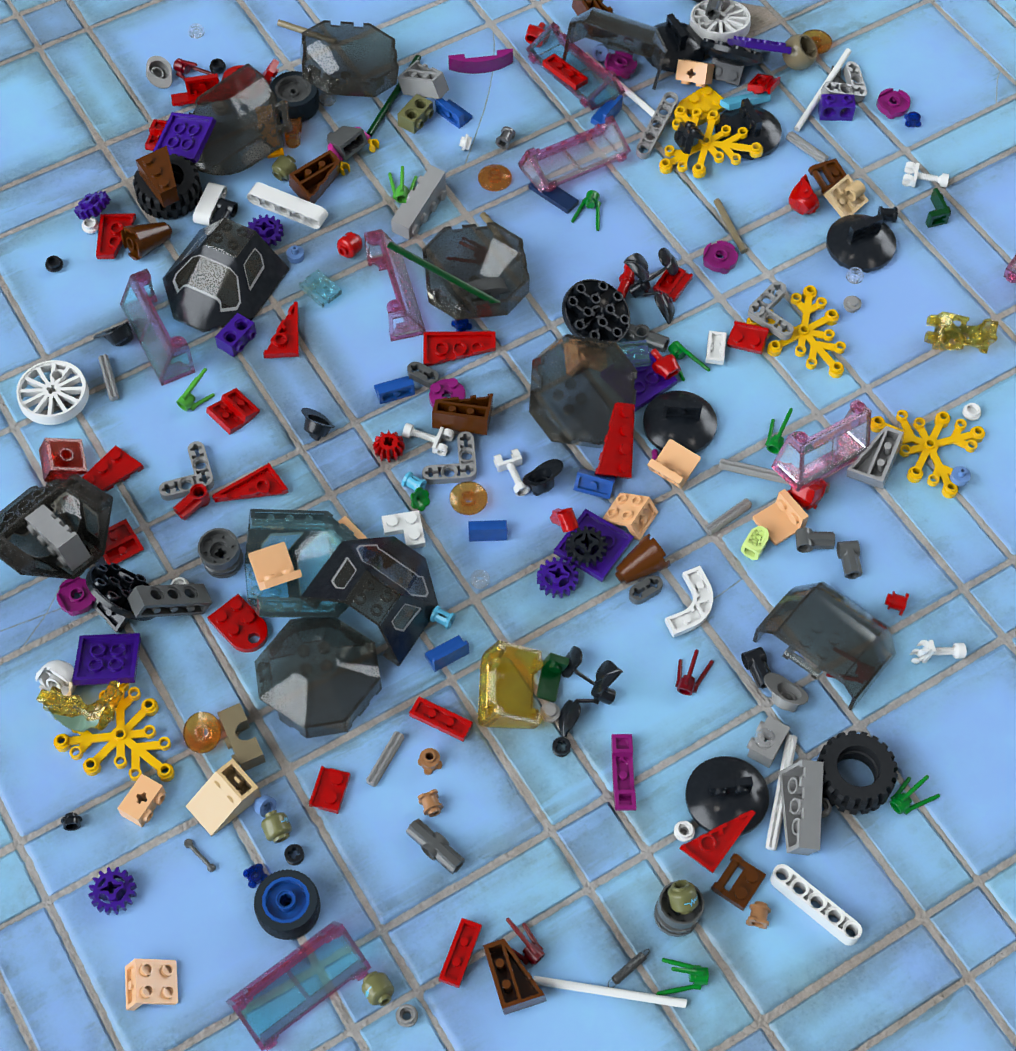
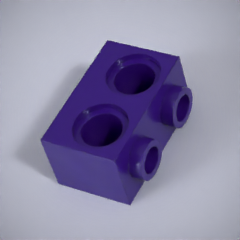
M821 94L818 106L819 120L852 121L856 108L855 96L850 94Z
M237 313L215 336L217 348L235 357L243 351L245 345L250 340L255 338L257 334L255 323Z

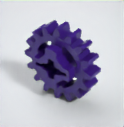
M105 191L95 192L94 194L89 193L79 201L74 212L79 219L83 220L86 218L90 219L92 216L97 217L107 208L106 205L110 204L109 201L111 199Z
M268 214L265 215V218H262L261 215H259V219L252 218L253 223L248 222V227L245 228L246 237L249 241L257 232L270 248L271 244L277 246L276 241L281 242V237L284 236L283 225L280 224V220H275V216L268 218Z
M553 557L552 562L545 560V565H540V570L537 571V584H540V590L545 589L546 596L552 593V598H555L556 594L563 598L564 593L569 596L570 590H576V585L579 582V572L576 571L575 565L570 566V560L565 563L563 562V557L559 561Z
M108 867L105 874L99 871L100 877L92 878L95 885H89V889L93 891L88 894L89 898L93 899L92 905L94 907L97 906V910L100 913L105 909L107 915H110L111 910H114L117 915L120 908L126 911L125 905L127 903L133 904L130 898L137 896L136 892L133 891L137 888V885L133 882V876H128L127 870L120 872L119 867H116L114 872ZM108 900L110 901V904L105 903L103 901Z

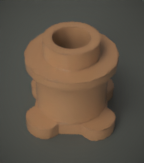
M433 748L424 749L419 756L418 765L423 767L424 774L431 775L434 770L442 768L440 755Z
M437 789L418 796V802L424 808V815H429V817L439 815L443 808V804L438 800Z
M756 901L749 906L751 912L748 920H746V924L767 929V926H769L767 917L771 909L767 907L766 903Z

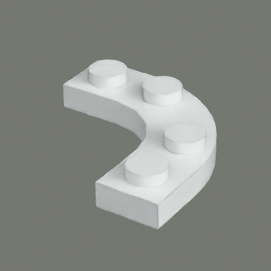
M701 566L687 570L682 574L684 581L691 591L693 600L691 605L684 611L665 618L664 622L673 638L696 629L710 614L713 604V591Z

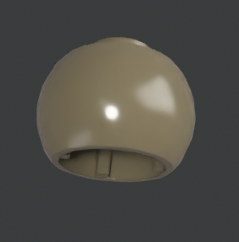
M796 34L787 39L785 42L786 47H792L791 54L782 53L784 62L794 70L809 68L815 62L818 53L814 41L805 34Z

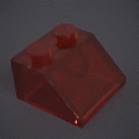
M44 438L39 448L44 482H61L87 473L82 439Z

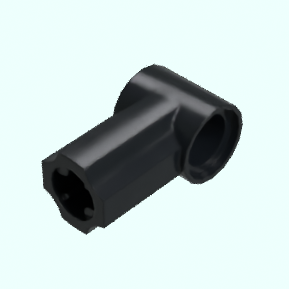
M219 198L216 204V211L209 225L221 219L222 221L214 231L220 232L224 230L230 218L235 217L238 211V203Z
M758 647L742 653L743 665L747 670H750L757 687L766 688L764 676L771 673L767 665V657L763 648Z

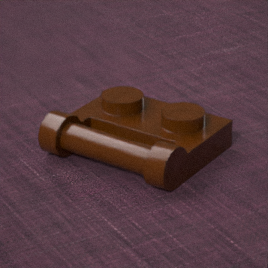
M836 158L812 165L808 169L810 175L815 178L820 186L822 194L826 193L846 176ZM820 171L824 173L830 185H827L825 183V181L819 173Z
M734 853L718 882H714L711 889L744 911L766 874L746 862L740 855ZM737 867L741 868L743 871L730 891L726 890L724 887Z

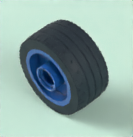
M291 869L279 870L267 876L259 884L254 897V911L259 924L268 934L278 939L292 940L307 934L316 924L320 913L318 890L311 879L305 874Z

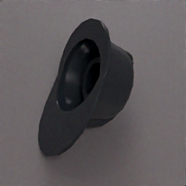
M131 319L119 326L107 329L93 338L104 336L112 345L123 346L134 339L132 329L128 323Z
M302 408L301 412L305 416L304 430L314 440L319 441L321 437L327 436L331 428L335 427L320 412L310 408Z
M558 459L545 461L523 477V483L530 487L535 496L550 491L554 487V477L563 469V462Z

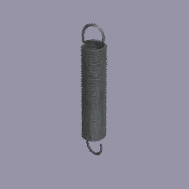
M639 952L611 977L612 981L616 985L619 984L647 959L646 956Z

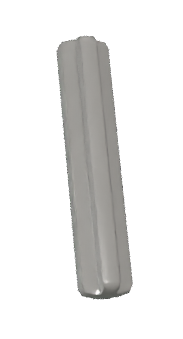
M793 131L787 134L786 139L819 163L828 161L829 157Z
M100 355L98 359L110 401L118 400L119 394L108 355Z
M747 498L743 499L705 527V532L709 536L714 535L749 510L752 503Z
M398 731L393 733L366 779L369 785L377 786L404 740L402 733Z

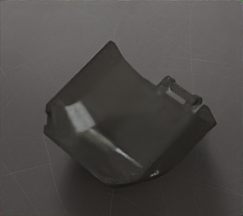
M595 7L571 19L563 60L566 61L571 44L586 37L601 42L609 49L615 51H624L632 56L635 53L651 58L657 69L652 88L656 89L668 51L657 27Z
M250 64L244 65L197 97L195 101L197 106L193 113L189 112V114L214 117L217 122L198 162L193 164L198 171L210 175H231L258 164L284 147L282 134L293 130L288 112L289 102L282 100L277 103V97L264 75ZM281 111H282V118H283V123H282V124L280 123V116H279V112H281Z
M825 582L799 585L792 588L757 627L753 641L757 643L764 633L773 634L789 645L782 657L787 660L790 659L811 674L813 679L817 680L825 671L840 681L852 697L848 707L851 711L896 655L891 628ZM795 651L799 652L801 655H803V656L806 657L808 660H810L811 662H813L814 664H816L818 667H817V668L814 667L813 665H811L809 662H807L806 660H804L802 657H800L799 655H797V654L794 653V652H795Z

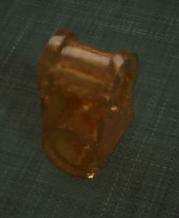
M284 117L286 145L289 148H296L301 143L302 119L301 117H298V119Z

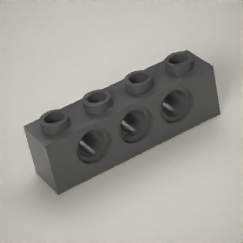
M194 583L180 585L158 584L154 586L139 585L133 589L127 598L136 618L204 614L212 604L205 585Z

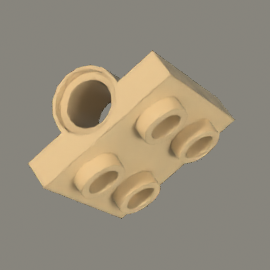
M848 174L823 194L841 218L853 215L869 201L864 195L865 185L859 180L853 181Z

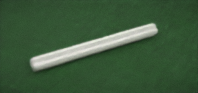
M788 734L786 737L780 771L793 764L798 739L795 735ZM778 777L765 845L766 849L775 851L777 848L783 819L780 777Z

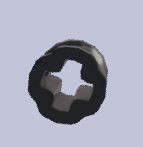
M879 206L877 215L880 214L883 220L896 222L898 208H883V206Z

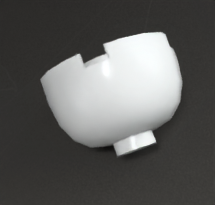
M61 660L49 661L36 673L35 679L36 681L39 679L41 684L39 688L53 699L58 700L61 697L67 700L77 688V685H73L72 681L74 668L68 662Z

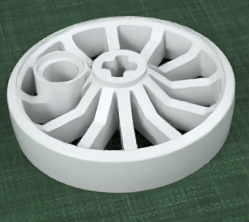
M709 0L698 3L692 9L689 25L703 40L708 38L714 40L716 44L718 41L727 43L728 38L734 39V36L745 37L749 33L751 25L750 12L744 5L736 1L724 0L720 15L715 20H710L705 15Z
M50 360L36 364L28 369L18 382L16 394L20 409L27 418L39 424L56 425L71 420L84 409L89 398V387L84 375L76 366L65 361ZM51 371L50 382L45 377V372ZM70 374L75 375L74 377L68 379ZM40 376L44 384L34 380V378ZM78 383H82V386L72 387ZM27 385L34 387V389L25 388L27 387ZM81 394L80 397H79V399H76V398L70 396V395ZM24 397H31V398H29V399L23 401V398H24ZM66 401L73 404V406L66 409L62 402ZM38 404L33 411H31L30 409H28V408H30V407H32V406ZM48 406V414H41L44 408ZM59 406L62 412L54 414V407Z

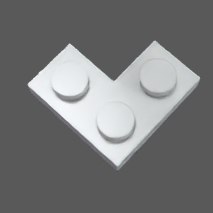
M419 510L381 516L385 536L404 533L405 543L410 548L426 547Z

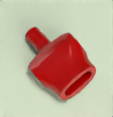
M543 22L538 26L530 24L526 31L525 40L534 46H539L548 36V31L544 29L545 24Z
M656 348L650 352L656 359L652 364L653 371L663 376L666 380L676 376L681 371L673 354L662 356Z

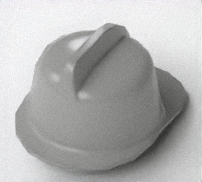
M152 56L147 61L146 77L151 84L162 89L169 88L172 84L171 65L161 56Z
M768 673L764 676V683L772 692V698L777 707L795 712L799 705L808 702V694L785 677L776 673Z

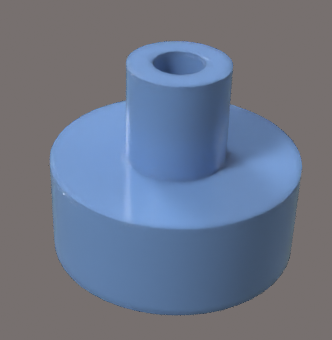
M604 44L597 45L592 52L593 58L598 62L605 61L609 49Z
M293 245L287 249L286 254L289 262L297 264L304 260L305 256L302 247Z
M957 466L952 470L950 480L957 486H964L969 482L971 473L967 468Z
M262 795L254 801L255 812L266 818L265 814L276 809V801L269 795Z

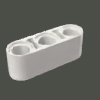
M211 182L207 184L193 214L194 223L209 226V222L216 211V204L219 198H226V186Z

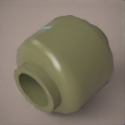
M280 155L271 166L272 174L280 181L289 180V174L297 170L295 159L290 155Z
M277 810L265 814L266 818L261 822V827L266 839L274 843L288 839L292 827L287 815L283 812L277 813Z
M687 880L675 881L668 889L670 906L675 912L689 914L698 906L699 900L694 884Z
M374 971L363 979L362 992L371 1005L384 1006L391 1001L394 986L385 973Z

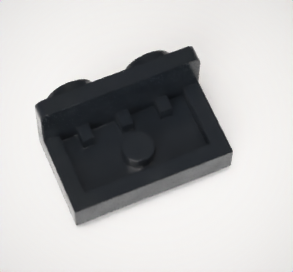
M680 122L678 130L674 134V140L683 153L690 154L694 139L704 140V135L694 122Z

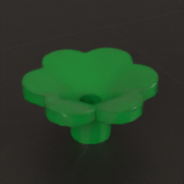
M418 487L415 492L411 493L412 508L423 511L425 506L429 505L428 490Z

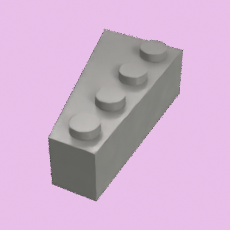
M427 164L425 167V175H420L418 178L416 189L410 190L406 204H401L391 220L392 232L408 240L418 233L420 226L427 222L429 215L435 212L438 204L447 195L445 171L430 164Z
M44 504L25 517L29 524L27 526L29 532L33 536L38 535L36 537L43 546H48L46 548L53 557L58 556L57 560L63 567L68 566L73 571L91 557L75 531L72 532L71 528L67 524L65 525L59 517L57 518Z
M802 759L779 771L787 853L810 855L820 850L824 762Z

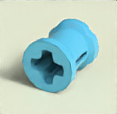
M410 471L402 480V486L409 487L414 491L418 487L424 490L427 483L425 479H419Z
M437 605L431 614L430 621L445 626V629H449L454 622L456 614L453 612L450 614Z

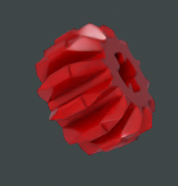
M388 430L387 434L381 432L380 436H376L373 449L376 457H380L381 461L385 459L388 462L391 459L397 461L398 456L403 455L405 444L402 436H398L397 432L391 434Z

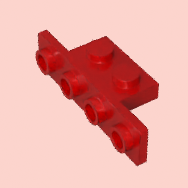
M218 73L185 78L187 92L171 95L172 106L233 99L218 98L217 91L220 86Z

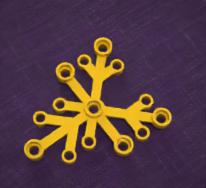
M678 106L674 110L673 130H678L679 125L675 124H680L682 121L684 123L691 121L698 126L699 119L702 117V110L694 108L691 120L687 115V109L683 106ZM711 110L707 114L708 125L704 140L698 139V144L692 147L690 154H685L682 150L675 149L672 145H667L664 148L665 155L674 157L662 159L659 163V169L661 173L669 174L673 170V165L677 163L678 171L685 172L688 169L687 162L689 156L700 151L698 162L692 167V174L695 178H703L706 175L704 163L708 151L714 157L716 163L724 161L725 153L733 165H739L741 163V156L732 150L749 152L752 158H759L763 154V147L758 142L752 145L735 143L748 136V129L745 127H740L738 133L726 140L718 141L723 137L731 135V127L724 125L720 132L712 136L714 126L720 122V114L716 110ZM716 148H721L723 152L717 151Z
M808 285L803 289L802 296L799 293H793L790 299L791 303L796 305L803 313L801 324L796 327L793 326V335L789 340L771 341L768 344L767 353L773 357L779 356L784 346L798 339L795 355L803 357L806 353L805 342L807 341L810 344V351L806 367L810 370L816 368V354L818 353L829 366V375L833 378H840L843 375L844 366L840 362H835L825 350L842 354L845 351L846 344L841 341L832 344L815 340V338L824 339L825 341H832L834 339L835 332L833 330L827 329L823 332L816 329L825 324L830 326L837 324L839 314L836 310L830 309L826 311L824 317L808 325L810 314L819 309H824L827 304L825 298L819 297L816 303L812 305V301L816 298L817 290L814 286ZM750 318L746 321L747 324L760 326L756 322L753 323L754 321ZM767 319V321H768L767 323H769V324H774V323H775V321H774L773 319ZM769 332L767 339L773 334Z
M899 410L896 415V420L900 422L903 430L885 423L881 416H875L870 420L869 428L875 433L881 432L885 426L904 432V439L899 450V454L902 457H908L911 454L921 452L915 466L909 468L907 472V479L910 482L918 483L921 481L923 476L922 468L928 456H930L935 469L929 475L927 484L935 487L941 478L944 484L941 491L942 495L949 499L956 496L958 486L951 482L949 476L953 469L942 464L937 454L938 447L955 444L972 453L975 452L978 446L977 443H980L985 436V431L980 426L973 427L970 432L961 434L965 430L967 422L964 419H957L952 435L937 440L942 428L947 427L950 422V416L945 411L936 414L934 419L935 427L930 436L924 427L925 420L921 417H917L913 423V427L918 431L920 437L914 435L907 420L908 413L905 410ZM911 442L917 444L914 446L903 445Z
M129 683L112 684L116 691V700L108 690H102L99 693L100 701L108 704L116 711V728L112 732L92 734L88 730L85 732L72 730L73 733H78L80 736L69 737L66 734H59L54 738L55 748L59 752H66L70 749L69 754L74 760L81 759L83 753L93 743L108 742L93 758H88L84 761L83 769L89 776H95L100 772V763L115 747L117 756L114 758V764L118 769L125 768L127 766L125 745L131 749V769L129 770L131 780L137 781L142 774L140 770V757L157 770V775L161 781H171L175 776L172 765L168 763L162 764L147 752L160 749L162 751L169 750L171 742L168 737H161L158 741L136 743L133 740L136 738L152 739L156 736V730L153 725L133 730L146 716L157 714L159 706L156 700L152 698L145 699L141 704V709L125 725V710L141 697L139 688L131 687L129 689ZM128 690V696L125 698V692ZM133 692H138L136 696H131ZM104 695H109L107 699H102ZM150 703L153 704V705H152L151 707H149V708L146 707L147 704H150ZM148 730H153L151 734H146ZM119 733H124L122 737H117ZM61 739H65L63 743H58ZM162 742H168L166 746H161ZM75 751H80L78 755H73ZM119 760H124L122 764H117ZM90 763H94L93 767H88ZM163 769H169L167 773H162ZM134 772H139L137 776H132Z

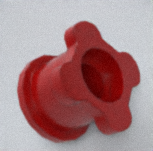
M895 591L892 594L888 593L885 600V605H888L887 609L898 610L899 615L902 616L909 594L906 593L905 596L895 594Z

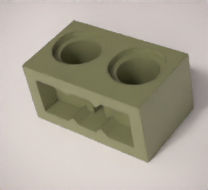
M416 94L397 114L398 126L415 134L433 116V102Z

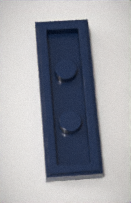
M538 175L528 184L530 190L567 214L578 205V199L541 175Z

